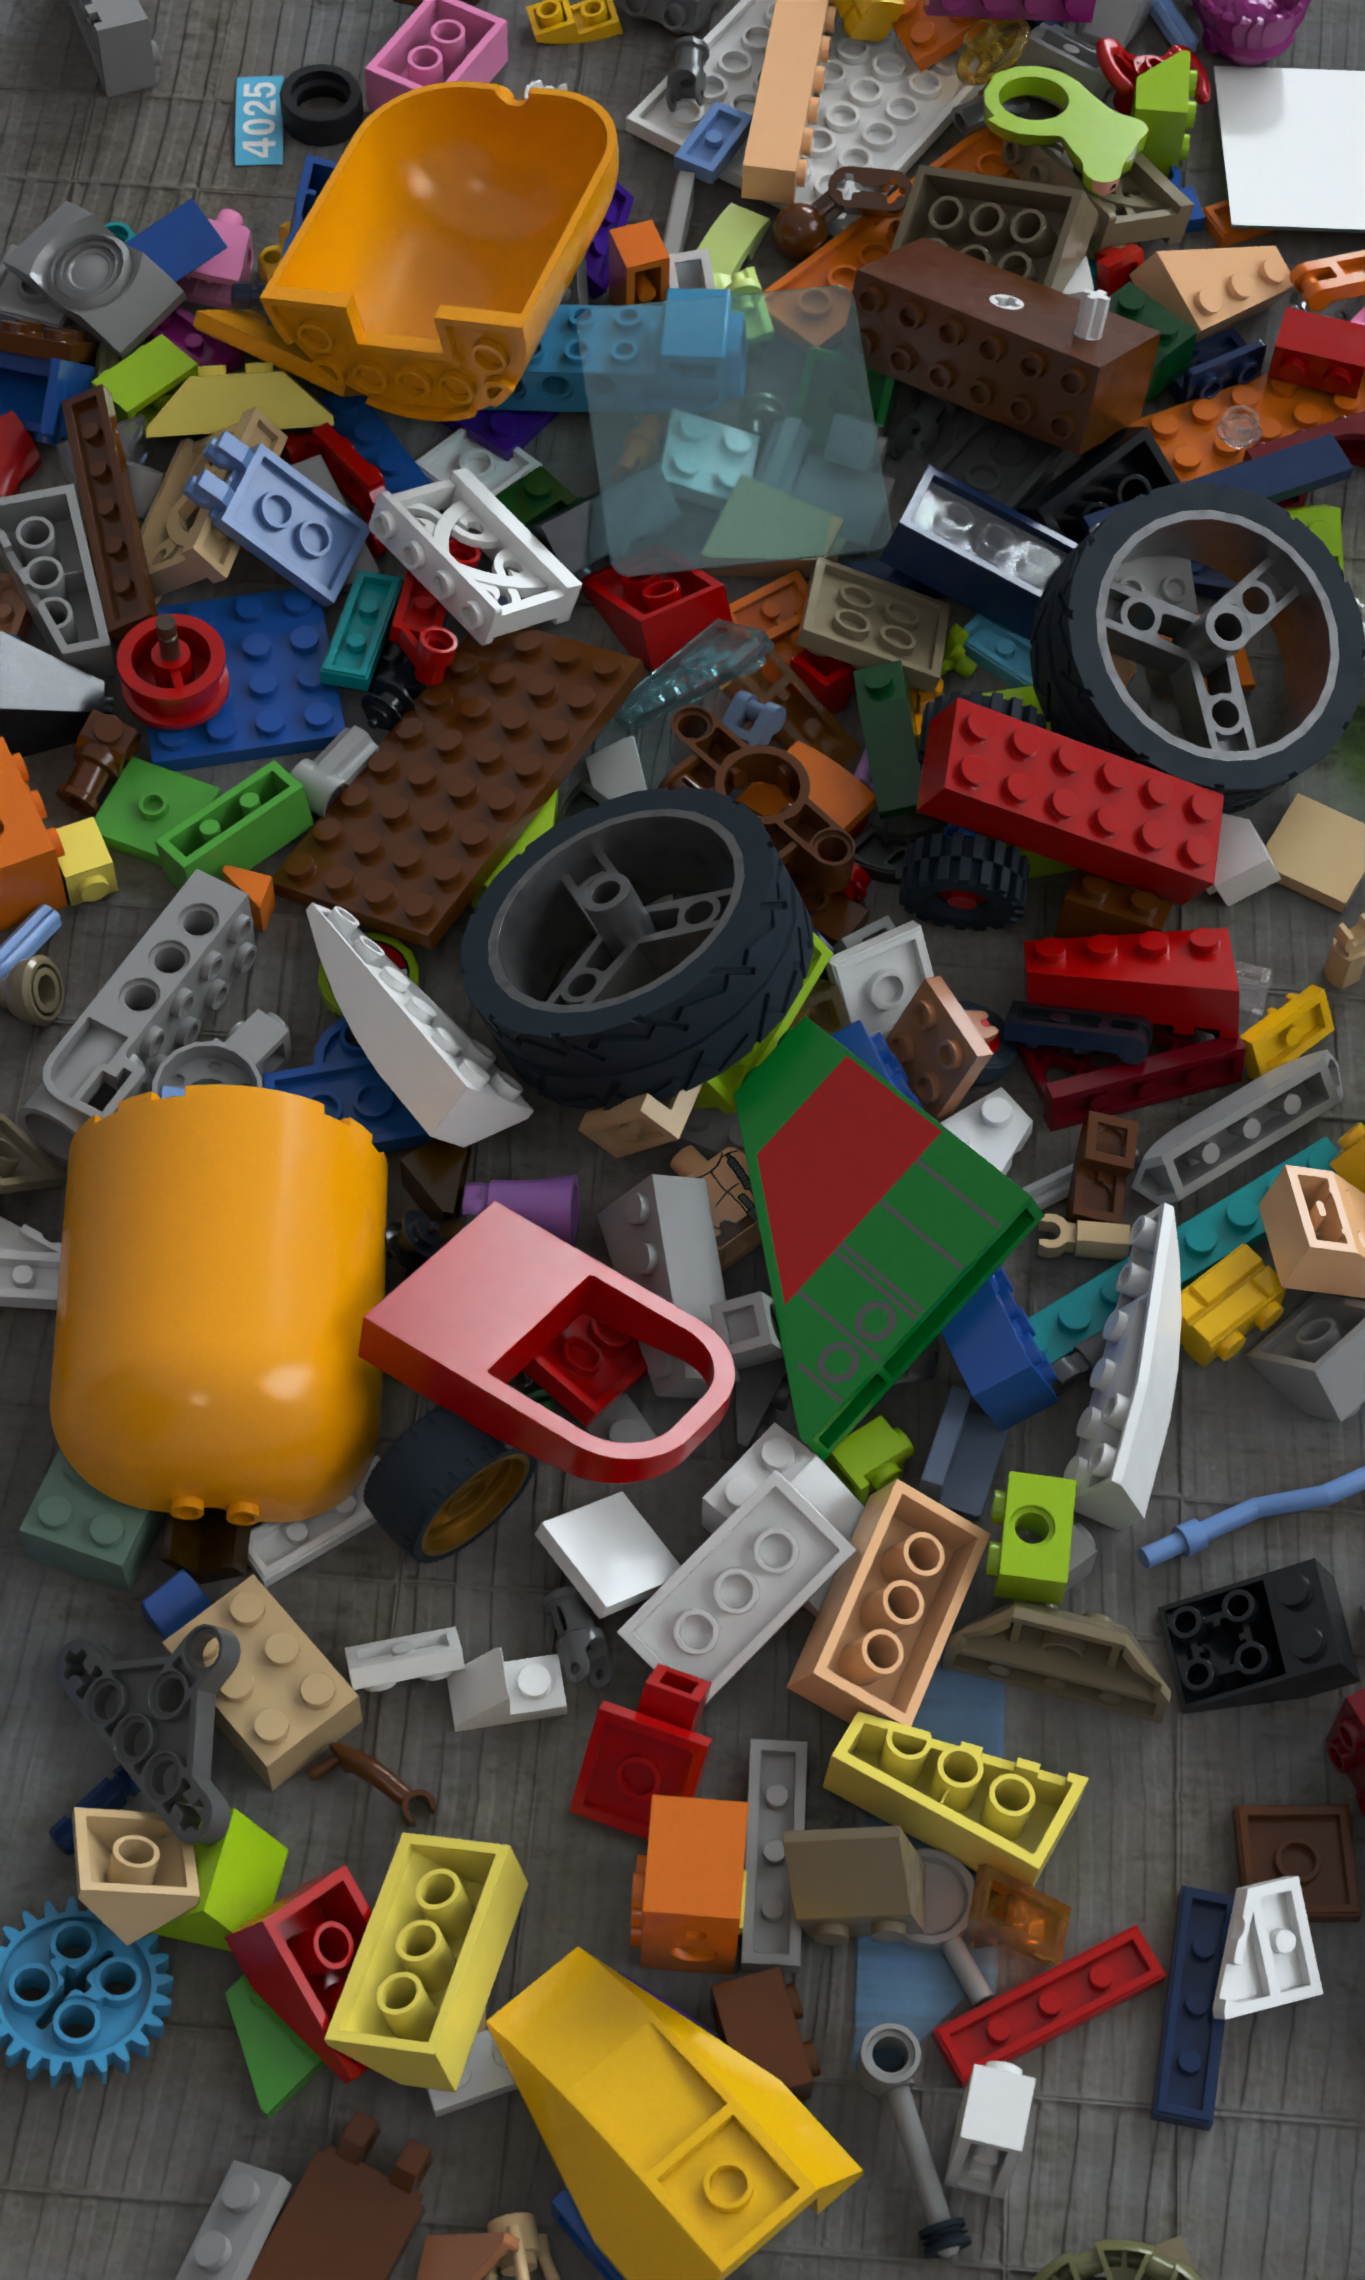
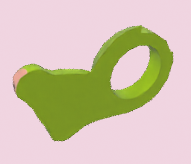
M1017 66L1003 70L990 77V82L984 90V122L994 134L1007 141L1026 146L1050 145L1061 142L1074 168L1082 174L1084 186L1098 196L1108 195L1115 191L1119 186L1121 175L1131 170L1137 153L1145 147L1149 132L1145 122L1110 109L1080 82L1052 68ZM1036 95L1054 101L1064 111L1058 116L1049 119L1029 120L1011 114L1001 104L1017 96Z

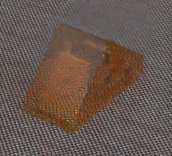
M987 1863L978 1865L968 1916L970 1946L977 1949L1004 1944L1045 1966L1062 1963L1071 1907Z

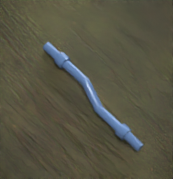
M1365 1466L1320 1486L1250 1498L1204 1520L1190 1519L1173 1527L1172 1534L1139 1548L1137 1551L1138 1558L1144 1568L1149 1569L1180 1554L1189 1557L1205 1550L1209 1546V1541L1257 1519L1330 1506L1365 1490Z

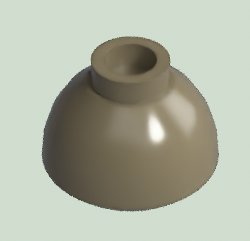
M44 955L27 957L15 964L7 973L6 978L0 979V1007L8 1008L16 1018L33 1026H49L57 1019L64 1002V984L58 968L50 958Z

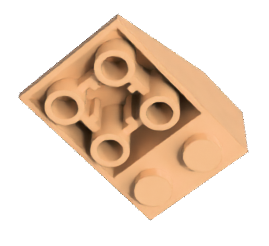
M1285 1165L1258 1205L1281 1288L1365 1298V1194L1333 1171Z

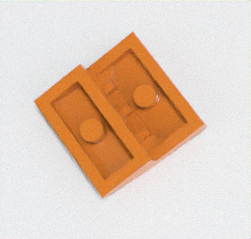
M798 569L729 604L736 636L731 639L752 665L771 683L787 676L791 658L806 650V648L796 645L808 590V584Z
M799 740L787 750L788 753L792 754L802 763L807 771L810 780L809 799L846 832L849 833L877 806L875 794L866 785L823 753ZM764 782L752 783L735 799L736 805L743 803L757 816L777 815L786 804L790 803L792 805L795 802L791 796L786 797L778 786Z

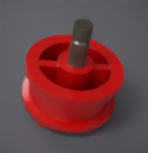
M183 614L155 616L133 627L119 645L117 667L122 680L121 689L124 702L129 711L149 727L165 730L191 728L215 716L226 702L230 681L226 668L224 643L217 631L201 619Z

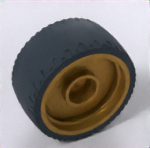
M439 1405L419 1418L387 1449L368 1478L363 1498L375 1520L398 1546L420 1563L437 1562L459 1552L462 1548L474 1542L510 1509L532 1478L538 1459L480 1431L456 1413Z

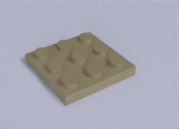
M818 556L811 571L796 645L806 648L814 655L820 657L829 656L852 664L857 670L901 660L909 689H921L933 694L940 680L951 604Z

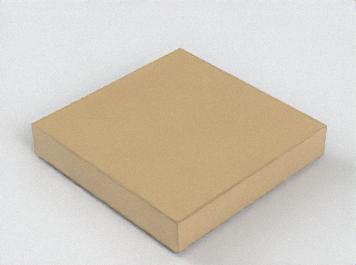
M1297 793L1265 846L1281 877V880L1276 883L1343 913L1365 876V824Z

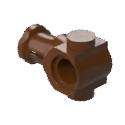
M93 709L76 742L73 758L77 765L67 783L60 784L56 791L57 797L77 811L85 814H95L99 807L97 799L106 782L116 781L131 757H135L137 754L142 732L123 723L115 715L104 714Z

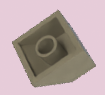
M900 1826L783 1831V1847L795 1918L810 1938H814L816 1942L821 1944L840 1945L847 1943L849 1937L871 1936L876 1941L894 1943L906 1940L907 1934H925L926 1865Z

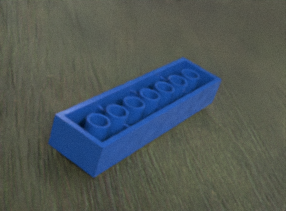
M858 1020L830 1035L925 1111L916 1094H912L906 1083L909 1081L904 1067L895 1053L892 1054L880 1032L871 1036L861 1020ZM1002 1265L999 1266L941 1331L972 1397L1001 1432L1059 1402L1051 1386V1383L1059 1380L1046 1353L1040 1351L1033 1336L1036 1335L1034 1327L1021 1306L1018 1307L1011 1292L1015 1290Z

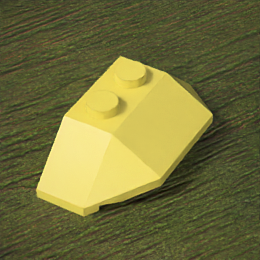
M273 362L245 363L244 373L228 374L226 365L198 366L199 375L188 377L146 427V438L213 434L239 423L243 412L253 407H257L279 429L318 427L326 422L334 426V414L284 370L274 371Z

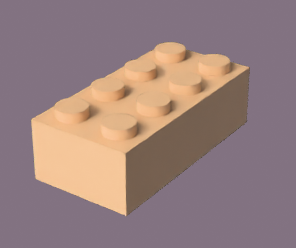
M899 1479L892 1481L870 1495L850 1540V1543L857 1551L837 1570L786 1688L851 1724L859 1711L912 1726L991 1534Z

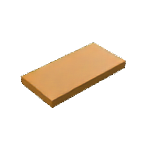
M247 309L197 310L193 322L195 329L265 362H273L274 366L341 397L364 395L344 383L341 387L336 388L309 367L313 360L295 342L287 345L274 326L267 325L268 318Z

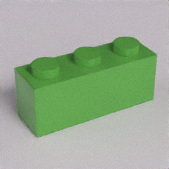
M273 760L156 839L155 844L166 879L179 891L196 869L223 881L222 870L224 865L246 870L252 869L313 827L314 823L304 786Z

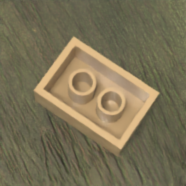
M254 1574L162 1642L165 1656L172 1655L187 1634L196 1626L202 1624L214 1625L230 1630L237 1636L241 1649L239 1663L231 1676L216 1693L214 1723L272 1791L328 1749L330 1743L337 1742L363 1721L359 1695ZM217 1638L211 1639L204 1648L203 1662L206 1667L211 1666L218 1657L219 1642Z

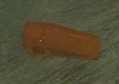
M766 639L745 655L715 683L731 701L736 693L744 690L756 695L758 702L766 704L771 701L785 707L787 711L785 723L778 733L773 734L771 739L786 751L799 740L843 767L862 749Z

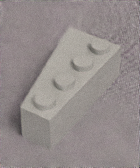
M651 1174L597 1214L614 1270L689 1313L714 1330L709 1305L726 1301L706 1179ZM638 1340L643 1358H645L648 1366L647 1370L656 1396L702 1398L706 1394L708 1388L705 1380L691 1365ZM735 1367L734 1384L740 1381L738 1367Z

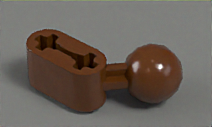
M856 166L841 167L831 175L828 191L811 205L803 202L793 203L778 213L772 226V240L777 250L784 256L795 260L806 259L825 245L828 236L827 226L842 213L882 218L901 217L912 184L904 173L896 170ZM846 181H854L855 188L860 190V192L852 194L851 200H844L842 191L837 190L838 188H845ZM890 185H898L899 192L905 195L897 197L896 204H889L887 196L882 194L889 192Z

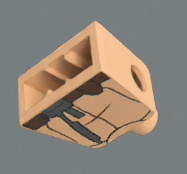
M693 1145L686 1146L680 1150L672 1159L670 1167L678 1176L706 1179L721 1272H723L762 1243L746 1156L735 1147H727L708 1161Z

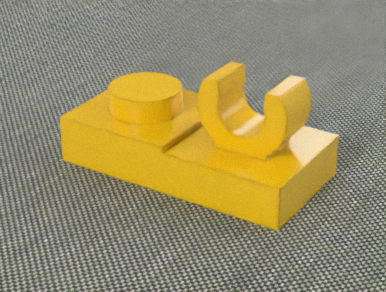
M1312 984L1300 994H1287L1285 996L1287 1002L1278 1010L1270 1007L1267 1009L1268 1015L1240 1035L1246 1046L1244 1062L1250 1079L1255 1080L1272 1069L1297 1059L1335 1030L1325 989Z

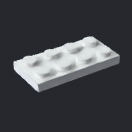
M775 1470L638 1609L617 1633L653 1669L658 1664H662L712 1682L706 1701L707 1704L834 1575L857 1549Z

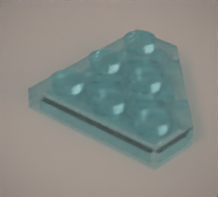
M717 619L641 681L613 717L619 725L632 730L637 727L639 729L644 728L659 716L688 702L694 703L702 699L710 691L738 678L740 675L746 677L753 674L765 664L767 660L765 655L775 645L764 630Z

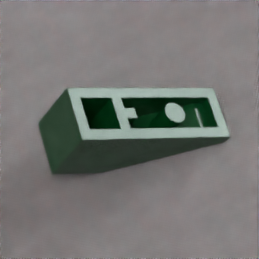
M899 660L853 671L859 715L880 818L883 819L914 812L917 809L923 764H920L917 760L919 738L913 698L902 662Z

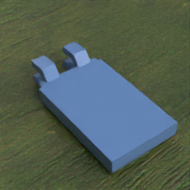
M227 431L222 432L218 439L215 437L210 438L202 455L217 468L230 471L228 479L224 482L205 469L200 472L198 477L195 475L189 477L182 493L198 507L211 510L208 516L214 520L212 525L324 608L334 604L370 532L369 525L262 443L250 448Z

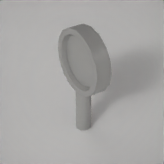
M917 1849V1853L926 1865L925 1934H907V1939L901 1941V1943L916 1950L935 1951L942 1949L973 2007L980 2006L993 1998L994 1995L962 1939L972 1923L976 1912L977 1890L972 1875L959 1859L942 1850Z

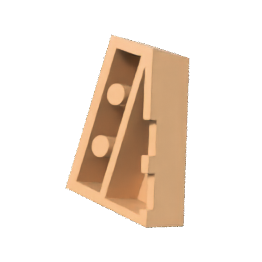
M1276 246L1156 251L1129 274L1136 287L1197 331L1195 343L1269 308L1294 288L1289 280L1291 272Z

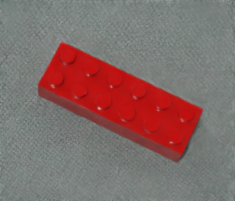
M957 697L929 723L916 811L1184 905L1214 884L1224 795Z

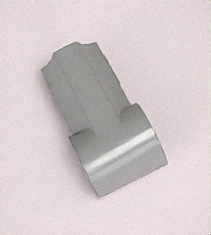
M354 725L353 728L345 727L314 761L307 758L300 761L290 774L304 786L310 811L319 817H324L325 811L341 791L350 786V783L368 766L370 757L379 752V746L373 742L366 731Z

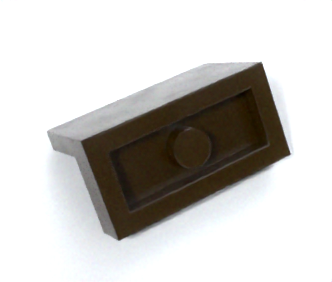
M204 1508V1515L195 1520L177 1519L166 1512L161 1559L178 1571L184 1569L199 1584L244 1576L247 1569L251 1525L241 1526L229 1523L226 1520V1511L218 1508Z

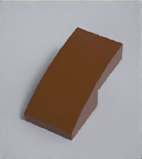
M1090 1110L1086 1113L1072 1170L1066 1221L1076 1223L1077 1220L1122 1224L1126 1177L1134 1170L1137 1121Z

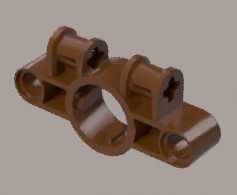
M695 705L685 706L674 713L670 723L669 753L671 760L676 766L667 773L658 788L668 787V790H676L677 787L710 789L728 796L734 789L740 790L745 787L746 783L764 782L778 786L786 797L791 796L795 802L792 805L790 803L786 804L777 815L758 817L767 830L789 875L797 872L813 888L824 893H838L846 889L852 878L856 849L855 842L848 832L809 799L810 780L802 763L792 754L776 747L765 745L748 746L703 707ZM831 859V860H836L837 862H829V861H826V860Z

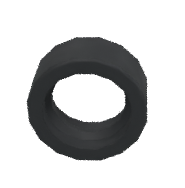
M316 64L305 66L292 72L283 81L279 93L284 129L293 139L306 145L318 147L338 145L351 139L362 124L364 118L362 91L359 81L351 72L335 65ZM318 97L335 98L345 103L342 108L323 114L310 113L298 108L303 102Z

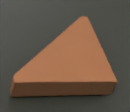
M506 2232L426 2235L416 2280H482L505 2253H515L519 2250L520 2239Z

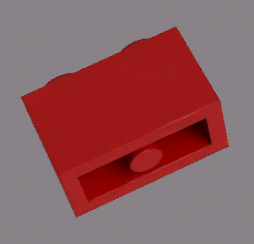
M1286 307L1267 378L1357 399L1365 370V325Z

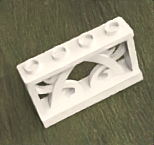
M466 467L451 471L449 479L395 494L385 491L377 496L369 522V530L482 646L492 643L495 637L551 620L556 625L569 621L582 583ZM450 536L465 545L480 548L493 561L492 573L459 563L449 553ZM505 596L509 604L501 606L498 603L499 597Z

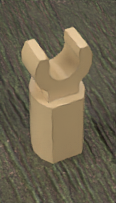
M1365 913L1359 916L1358 922L1351 929H1348L1344 923H1341L1334 931L1333 935L1335 938L1332 940L1324 965V974L1327 980L1337 988L1344 989L1358 982L1365 966Z
M1050 1213L1044 1214V1218L1038 1223V1231L1052 1232L1057 1236L1054 1240L1039 1239L1037 1255L1041 1257L1055 1258L1064 1252L1073 1253L1074 1257L1116 1261H1123L1128 1258L1130 1224L1086 1220L1068 1223L1063 1217Z

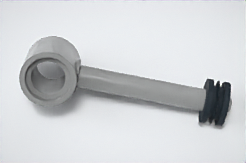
M896 2023L880 2024L871 2029L862 2042L856 2061L857 2077L861 2085L869 2093L878 2097L888 2098L928 2227L918 2232L919 2239L926 2240L921 2246H928L923 2251L925 2258L931 2259L941 2256L950 2258L955 2256L959 2250L971 2245L972 2241L970 2236H963L968 2230H961L966 2226L965 2219L963 2217L951 2219L910 2088L915 2085L913 2079L921 2061L920 2044L916 2036L905 2026ZM880 2049H891L900 2055L904 2068L897 2072H885L875 2064L873 2053Z

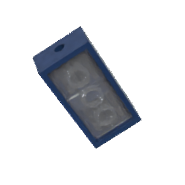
M928 465L879 561L1030 640L1034 611L1047 581L1069 553L1077 547L1078 543Z

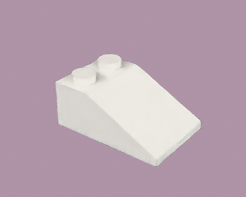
M775 1422L702 1498V1526L712 1534L775 1470L849 1542L865 1508L814 1452ZM836 1572L803 1605L816 1618Z

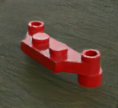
M328 422L318 427H309L297 434L293 432L285 434L288 439L280 458L289 465H293L321 454L338 490L367 518L364 522L369 525L379 493L386 491L385 481L380 470L375 465L369 464L355 450L352 442L347 437L341 436ZM370 531L365 543L375 559L389 552V550Z
M454 538L449 539V553L459 563L477 569L481 556L480 549L465 545ZM407 569L388 640L398 643L416 667L415 677L419 682L429 686L439 685L443 681L446 667L454 660L458 640L451 631L442 628L447 609Z

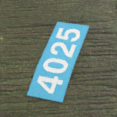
M284 76L237 77L235 166L283 165V119L279 93Z

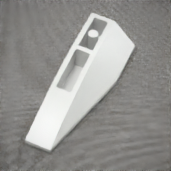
M315 903L309 905L306 913L318 955L334 997L354 1037L377 1073L430 1137L465 1148L518 1124L531 1116L534 1110L520 1095L523 1087L513 1077L496 1067L493 1063L496 1060L495 1054L484 1044L472 1040L385 955L379 945L369 939L358 928L359 922L352 914L338 906L330 910Z
M1163 1203L1145 1216H1139L1130 1231L1129 1244L1133 1245L1128 1263L1122 1268L1117 1278L1116 1291L1120 1292L1116 1309L1108 1317L1103 1329V1338L1107 1342L1103 1357L1096 1363L1090 1377V1387L1094 1388L1091 1401L1077 1424L1076 1434L1080 1437L1076 1455L1068 1463L1063 1478L1077 1480L1074 1511L1118 1531L1145 1518L1171 1418L1178 1374L1182 1317L1180 1257L1174 1207L1167 1203Z

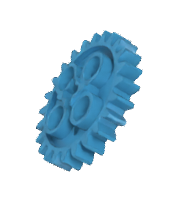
M74 1896L69 1897L66 1912L58 1913L50 1901L44 1902V1918L37 1920L25 1910L22 1912L23 1930L21 1932L6 1925L2 1928V1941L5 1947L0 1946V2049L9 2046L5 2053L6 2066L9 2069L26 2060L27 2080L32 2081L44 2069L49 2071L51 2088H56L64 2073L71 2074L76 2089H81L85 2073L93 2071L101 2084L107 2083V2066L114 2064L125 2074L130 2072V2051L140 2057L147 2058L149 2055V2041L146 2036L161 2039L164 2022L160 2018L170 2016L172 2000L166 1997V1995L173 1993V1976L164 1974L169 1970L168 1953L155 1954L159 1946L158 1935L150 1934L127 1946L91 1910L79 1911ZM72 1946L81 1947L87 1951L84 1956L76 1959L66 1958L60 1954L62 1950ZM105 1955L112 1956V1958H108L97 1967V1963ZM114 1982H123L132 1988L127 1993L121 1995H113L104 1990L107 1985ZM86 1985V1992L82 1993L80 1990ZM30 1988H37L46 1993L43 1998L36 2001H25L18 1996L22 1991ZM68 1990L70 1993L64 1998V1991ZM53 2017V2021L46 2028H37L38 2025L44 2024ZM75 2024L84 2025L91 2030L89 2034L80 2038H71L62 2031L68 2026Z

